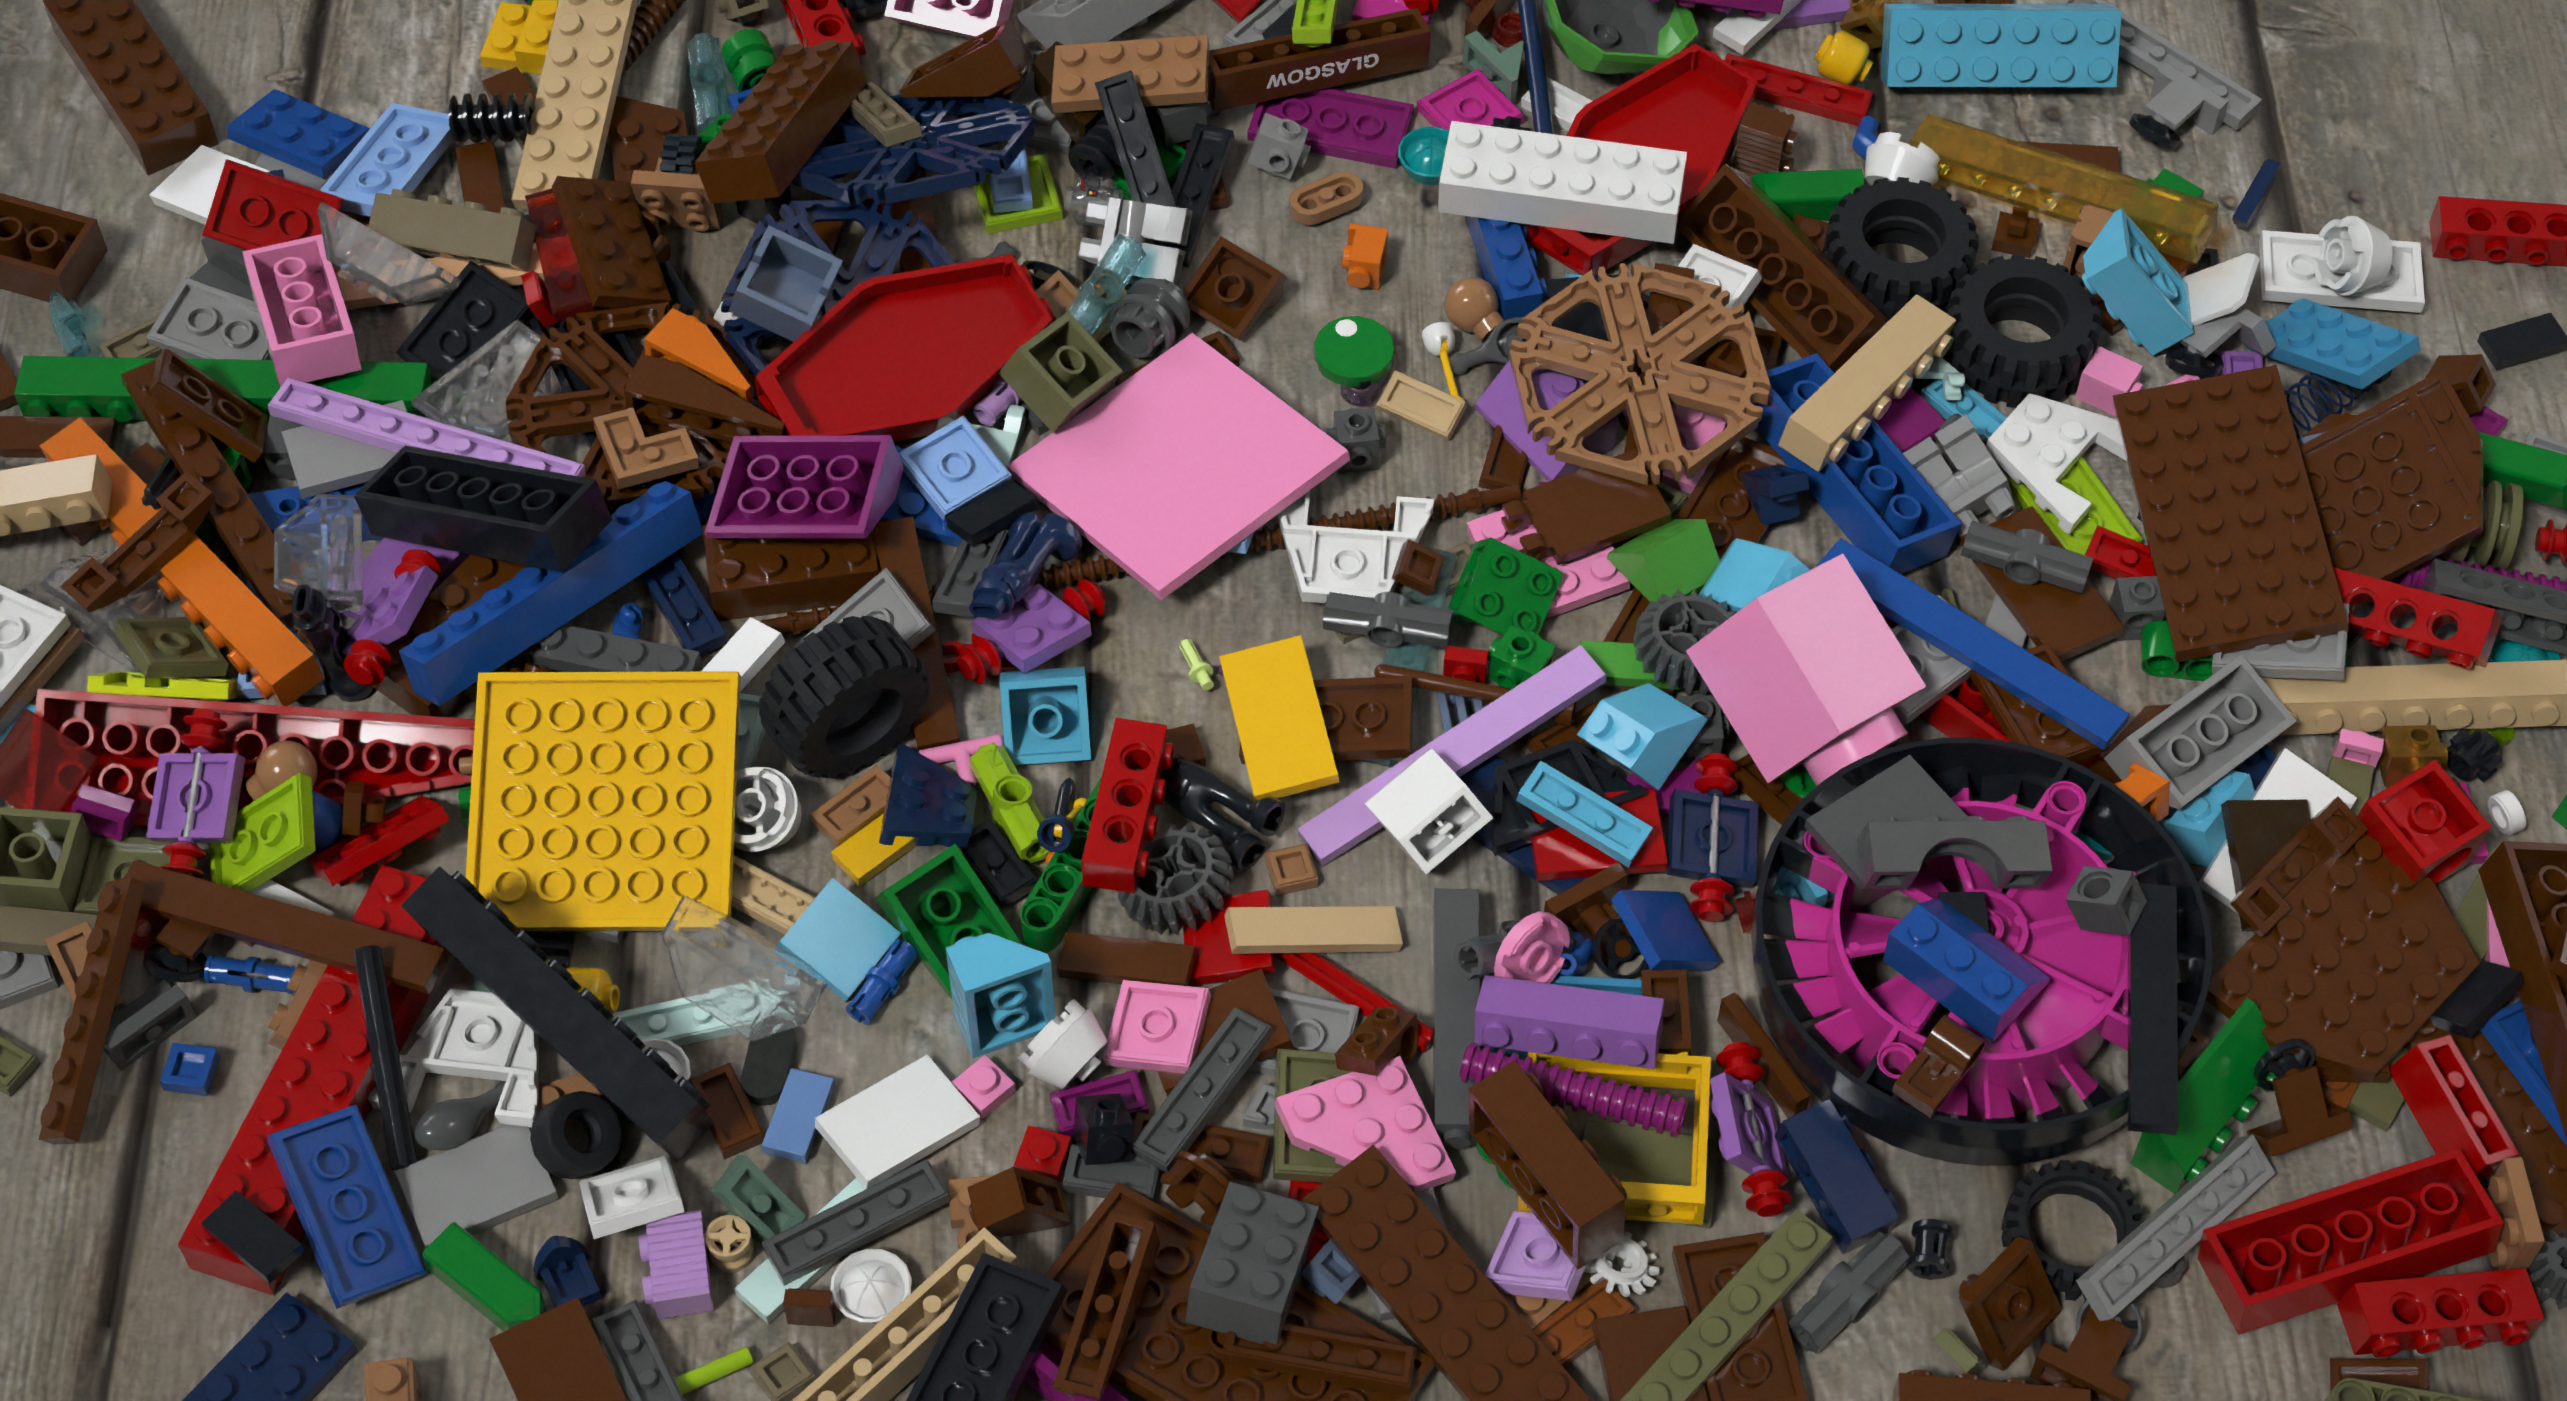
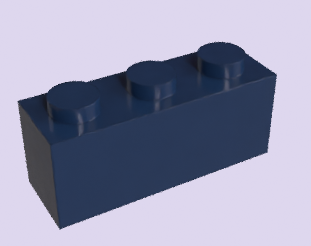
M1828 1099L1782 1121L1774 1137L1838 1248L1844 1255L1868 1243L1879 1231L1883 1234L1889 1233L1900 1217L1897 1214L1899 1209L1893 1194L1888 1189L1882 1188L1874 1174L1875 1166L1866 1150L1859 1149L1853 1139L1851 1124L1847 1116L1838 1112L1832 1101Z

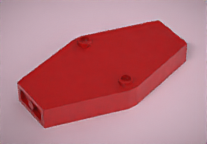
M1695 43L1586 104L1576 114L1566 136L1687 152L1679 217L1724 164L1728 165L1737 144L1740 123L1750 103L1755 102L1758 80L1751 77L1746 71L1739 70L1722 60L1716 53L1707 51ZM1527 224V242L1582 276L1591 269L1593 276H1597L1599 267L1604 266L1605 270L1655 242Z
M1012 254L874 277L853 288L814 323L810 331H805L757 374L754 394L766 413L785 423V436L891 435L893 442L928 436L960 418L992 389L995 382L1001 377L998 374L1014 352L1052 324L1053 312L1047 300L1043 297L1039 298L1033 289V280L1028 269L1023 264L1019 266Z

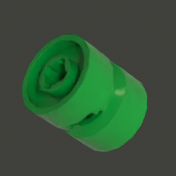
M745 29L736 32L726 40L721 50L724 63L732 75L738 92L751 89L758 84L767 73V69L777 60L767 36L762 31L756 29Z

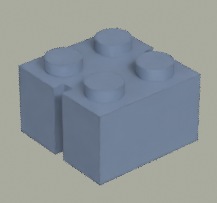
M768 225L752 261H750L736 289L729 312L794 342L805 331H810L835 282L843 260Z

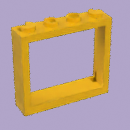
M1528 1052V1057L1533 1059V1063L1539 1064L1540 1060L1546 1061L1547 1067L1551 1068L1554 1064H1558L1561 1067L1560 1070L1567 1071L1568 1068H1573L1574 1074L1578 1075L1585 1071L1588 1072L1589 1078L1594 1079L1596 1075L1602 1076V1081L1608 1082L1610 1078L1615 1079L1616 1085H1623L1624 1082L1630 1083V1086L1695 1090L1691 1186L1620 1182L1627 1193L1625 1200L1626 1220L1703 1225L1711 1057L1689 1056L1688 1052H1681L1676 1055L1658 1054L1655 1069ZM1518 1195V1211L1532 1212Z

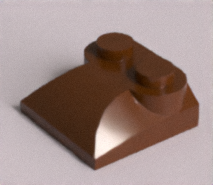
M1220 236L1184 288L1183 293L1187 299L1190 311L1241 341L1265 309L1274 307L1280 301L1283 295V284L1287 278L1279 270Z

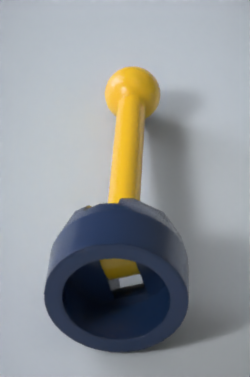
M1086 798L1075 800L1073 804L1074 809L1067 816L1052 815L1040 824L1037 837L1043 848L1050 852H1061L1072 843L1075 836L1073 821L1086 803ZM1056 838H1062V841H1058Z

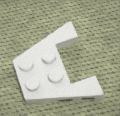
M2031 393L2025 397L1990 436L1986 444V448L1994 460L2017 484L2023 482L2036 495L2035 502L2043 511L2049 509L2059 519L2058 526L2067 534H2070L2088 514L2092 503L2059 484L2060 480L2093 443L2102 446L2127 461L2116 419Z
M1310 491L1277 514L1302 602L1325 603L1330 592L1375 598L1377 594L1382 592H1394L1398 582L1391 578L1402 544L1408 539L1416 543L1419 542L1433 514L1434 499L1397 496L1394 531L1307 525Z
M450 988L417 1031L419 1038L406 1055H399L409 1113L412 1112L426 1073L506 1081L494 1114L500 1124L532 1127V1123L540 1111L539 1036L493 993ZM375 1087L370 1093L368 1101L373 1109L380 1110L377 1089Z

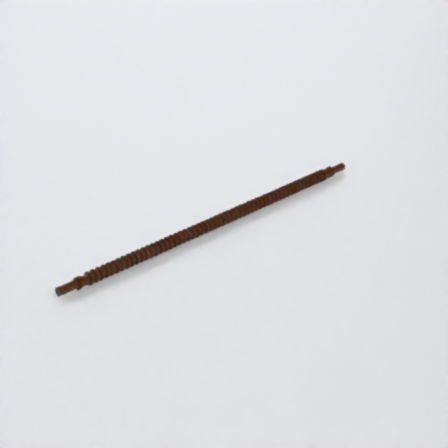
M1519 485L1485 491H1479V489L1474 488L1469 489L1467 493L1457 496L1450 492L1447 498H1443L1441 494H1438L1436 500H1434L1433 514L1430 521H1434L1437 515L1441 519H1445L1448 513H1451L1453 517H1457L1458 512L1461 511L1478 513L1483 511V507L1521 500ZM1391 503L1390 508H1385L1381 504L1377 511H1374L1372 507H1368L1365 513L1357 509L1354 515H1351L1349 511H1345L1342 517L1334 513L1331 519H1327L1325 515H1322L1320 521L1310 517L1307 525L1352 529L1370 528L1371 530H1376L1377 526H1382L1386 530L1388 529V524L1394 525L1396 503ZM1276 523L1274 529H1269L1264 525L1262 531L1256 530L1248 550L1254 549L1256 553H1259L1261 547H1266L1268 551L1272 549V545H1277L1280 549L1283 548L1284 539L1279 524ZM1226 552L1230 553L1232 557H1236L1237 553L1234 552ZM1223 554V555L1220 557V559H1224V558H1225V554ZM1099 555L1097 561H1092L1091 557H1087L1085 563H1080V560L1076 559L1074 565H1069L1067 561H1064L1062 567H1057L1053 563L1051 564V569L1045 570L1043 566L1033 586L1039 583L1047 590L1049 585H1054L1056 589H1059L1061 583H1066L1070 587L1072 581L1079 582L1081 579L1089 578L1093 583L1098 576H1101L1103 580H1107V575L1113 574L1115 578H1118L1121 572H1125L1126 576H1130V574L1110 558L1104 559L1103 555ZM933 585L932 590L929 591L932 606V600L938 590L936 585ZM837 602L835 608H830L828 604H825L823 610H818L814 606L811 612L798 613L795 610L789 611L787 616L761 620L759 622L775 629L781 634L790 632L791 636L800 635L802 631L818 626L842 604Z

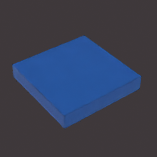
M1620 890L1611 899L1651 970L1711 971L1720 962L1680 892Z

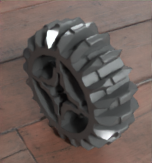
M1695 589L1689 596H1685L1679 590L1675 592L1672 598L1662 593L1657 602L1650 601L1649 605L1645 608V612H1642L1641 616H1639L1633 637L1634 647L1636 648V660L1643 662V673H1655V684L1667 681L1670 691L1679 686L1685 688L1687 695H1689L1693 688H1698L1702 694L1706 695L1710 689L1686 650L1738 611L1727 612V601L1718 604L1713 602L1712 593L1706 598L1698 597Z
M1171 823L1168 831L1161 833L1157 829L1154 841H1146L1144 851H1149L1150 853L1148 870L1145 878L1138 877L1135 893L1118 891L1119 894L1117 895L1121 906L1125 907L1128 917L1133 922L1138 921L1145 931L1154 927L1155 931L1162 935L1171 927L1172 931L1179 935L1184 925H1188L1196 931L1197 920L1202 918L1211 922L1212 914L1210 910H1224L1222 898L1231 897L1232 888L1230 884L1234 882V872L1231 867L1232 861L1228 851H1225L1222 842L1216 836L1211 837L1204 827L1195 831L1194 827L1187 823L1181 830H1178ZM1193 861L1206 866L1205 869H1198L1195 864H1192ZM1145 888L1153 889L1154 893H1157L1156 897L1145 893Z

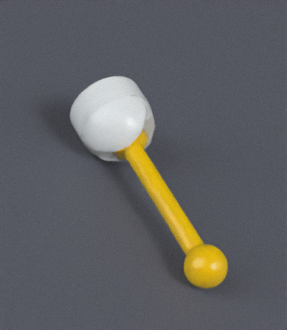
M1447 322L1433 323L1422 331L1424 345L1429 353L1434 356H1440L1450 395L1464 401L1458 394L1448 354L1455 347L1453 327Z

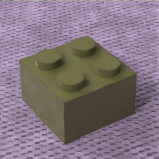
M1068 311L1020 346L998 374L1054 433L1101 397L1123 370Z
M0 807V905L64 912L74 911L93 840L82 813Z

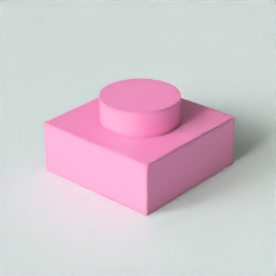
M2342 728L2331 756L2374 766L2375 770L2382 754L2384 739L2371 736L2362 731H2351Z
M986 1055L951 1082L979 1114L981 1119L985 1118L1016 1092L1015 1083Z

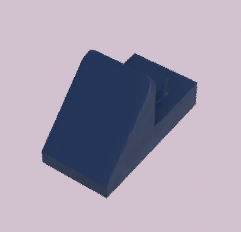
M1776 464L1741 473L1742 482L1762 524L1767 525L1800 516L1797 492L1810 489L1806 472Z

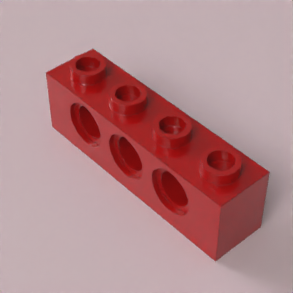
M780 0L800 44L808 47L816 46L827 40H836L837 43L853 41L861 63V56L866 55L864 42L860 33L853 34L851 15L847 7H840L841 0Z
M2438 197L2429 221L2433 257L2567 267V205Z
M2333 567L2342 601L2345 604H2349L2348 632L2364 635V641L2380 647H2388L2389 643L2406 646L2405 651L2417 657L2430 658L2431 653L2447 657V663L2462 669L2471 670L2473 665L2486 668L2502 621L2496 609ZM2364 602L2375 604L2374 610L2369 616L2364 618L2355 617V610L2360 604ZM2402 614H2416L2415 622L2410 627L2400 629L2395 626L2398 617ZM2449 623L2458 625V630L2452 638L2446 640L2437 638V632L2443 625Z
M1122 718L1115 719L1081 860L1083 886L1135 893L1138 877H1146L1150 853L1149 851H1144L1147 840L1154 841L1158 815L1153 814L1155 804H1163L1166 779H1161L1163 769H1171L1174 755V744L1167 743V725ZM1133 804L1135 806L1127 807L1124 805ZM1124 840V841H1127V842L1117 843V842H1115V841Z
M2526 1268L2354 1283L2337 1303L2354 1355L2373 1353L2376 1358L2389 1357L2400 1351L2415 1349L2420 1354H2427L2440 1350L2443 1347L2458 1345L2463 1350H2470L2486 1343L2500 1341L2506 1346L2517 1345L2527 1341L2531 1337L2530 1334L2545 1319Z

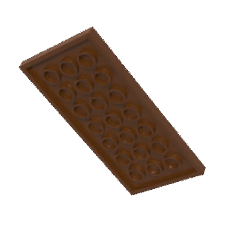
M2277 365L2113 395L2118 426L2154 573L2157 576L2176 662L2212 656L2219 652L2223 654L2252 649L2259 645H2274L2285 643L2287 640L2297 641L2314 638L2316 635L2325 636L2336 634L2338 631H2348V619Z
M1119 1182L1113 1187L1044 1276L1063 1284L1068 1290L1043 1339L1065 1351L1109 1212L1155 1222L1160 1247L1148 1285L1110 1375L1112 1380L1149 1401H1413L1434 1371L1435 1362L1429 1356L1416 1350L1409 1394H1395L1373 1390L1370 1387H1356L1328 1382L1323 1379L1317 1380L1295 1376L1294 1374H1284L1277 1371H1267L1221 1362L1226 1334L1186 1323L1189 1289L1210 1233ZM1298 1285L1285 1324L1408 1345L1303 1285Z

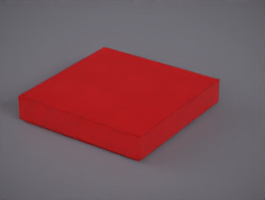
M1268 890L1222 898L1224 910L1211 909V922L1200 918L1196 921V931L1188 925L1183 926L1184 945L1195 946L1197 952L1189 986L1234 980L1261 968L1264 975L1275 973L1274 953L1232 954L1224 917L1228 907H1272V898Z

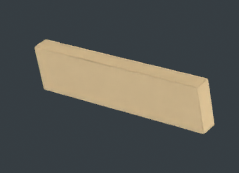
M1395 906L1228 907L1224 915L1232 954L1399 952L1403 945Z

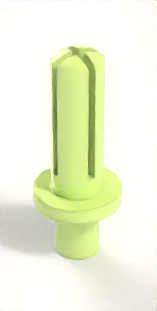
M1184 639L1180 642L1179 648L1191 669L1189 672L1190 680L1193 683H1199L1205 691L1212 689L1214 686L1211 679L1213 675L1212 666L1209 663L1203 662L1191 639Z

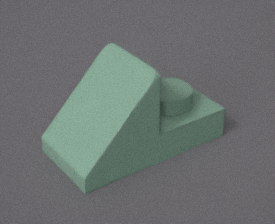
M1477 30L1465 36L1463 64L1471 72L1479 68L1516 105L1523 64L1524 41H1520L1508 49L1499 52L1496 45L1491 41H1487Z
M737 1155L710 1191L729 1209L726 1215L739 1216L746 1221L751 1230V1237L760 1243L801 1223L806 1217L747 1156Z

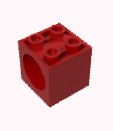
M2436 760L2431 761L2366 800L2357 816L2368 828L2365 833L2368 837L2379 842L2382 853L2394 867L2399 865L2416 884L2427 876L2436 885L2467 866L2491 829L2490 824Z

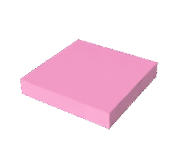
M1123 980L1107 1039L1108 1043L1103 1054L1105 1065L1185 1074L1197 1056L1211 999L1209 988Z

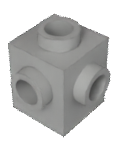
M1265 113L1253 141L1247 164L1263 169L1270 175L1281 176L1290 180L1295 167L1303 168L1311 146L1304 144L1308 129L1300 126L1293 120L1281 119Z

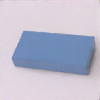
M793 1068L790 1069L761 1145L764 1154L807 1163L818 1134V1130L815 1128V1117L826 1112L835 1088L834 1078Z

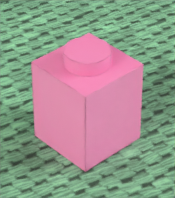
M2099 346L2081 374L2075 398L2116 416L2113 395L2143 390L2144 384L2139 382L2143 366Z

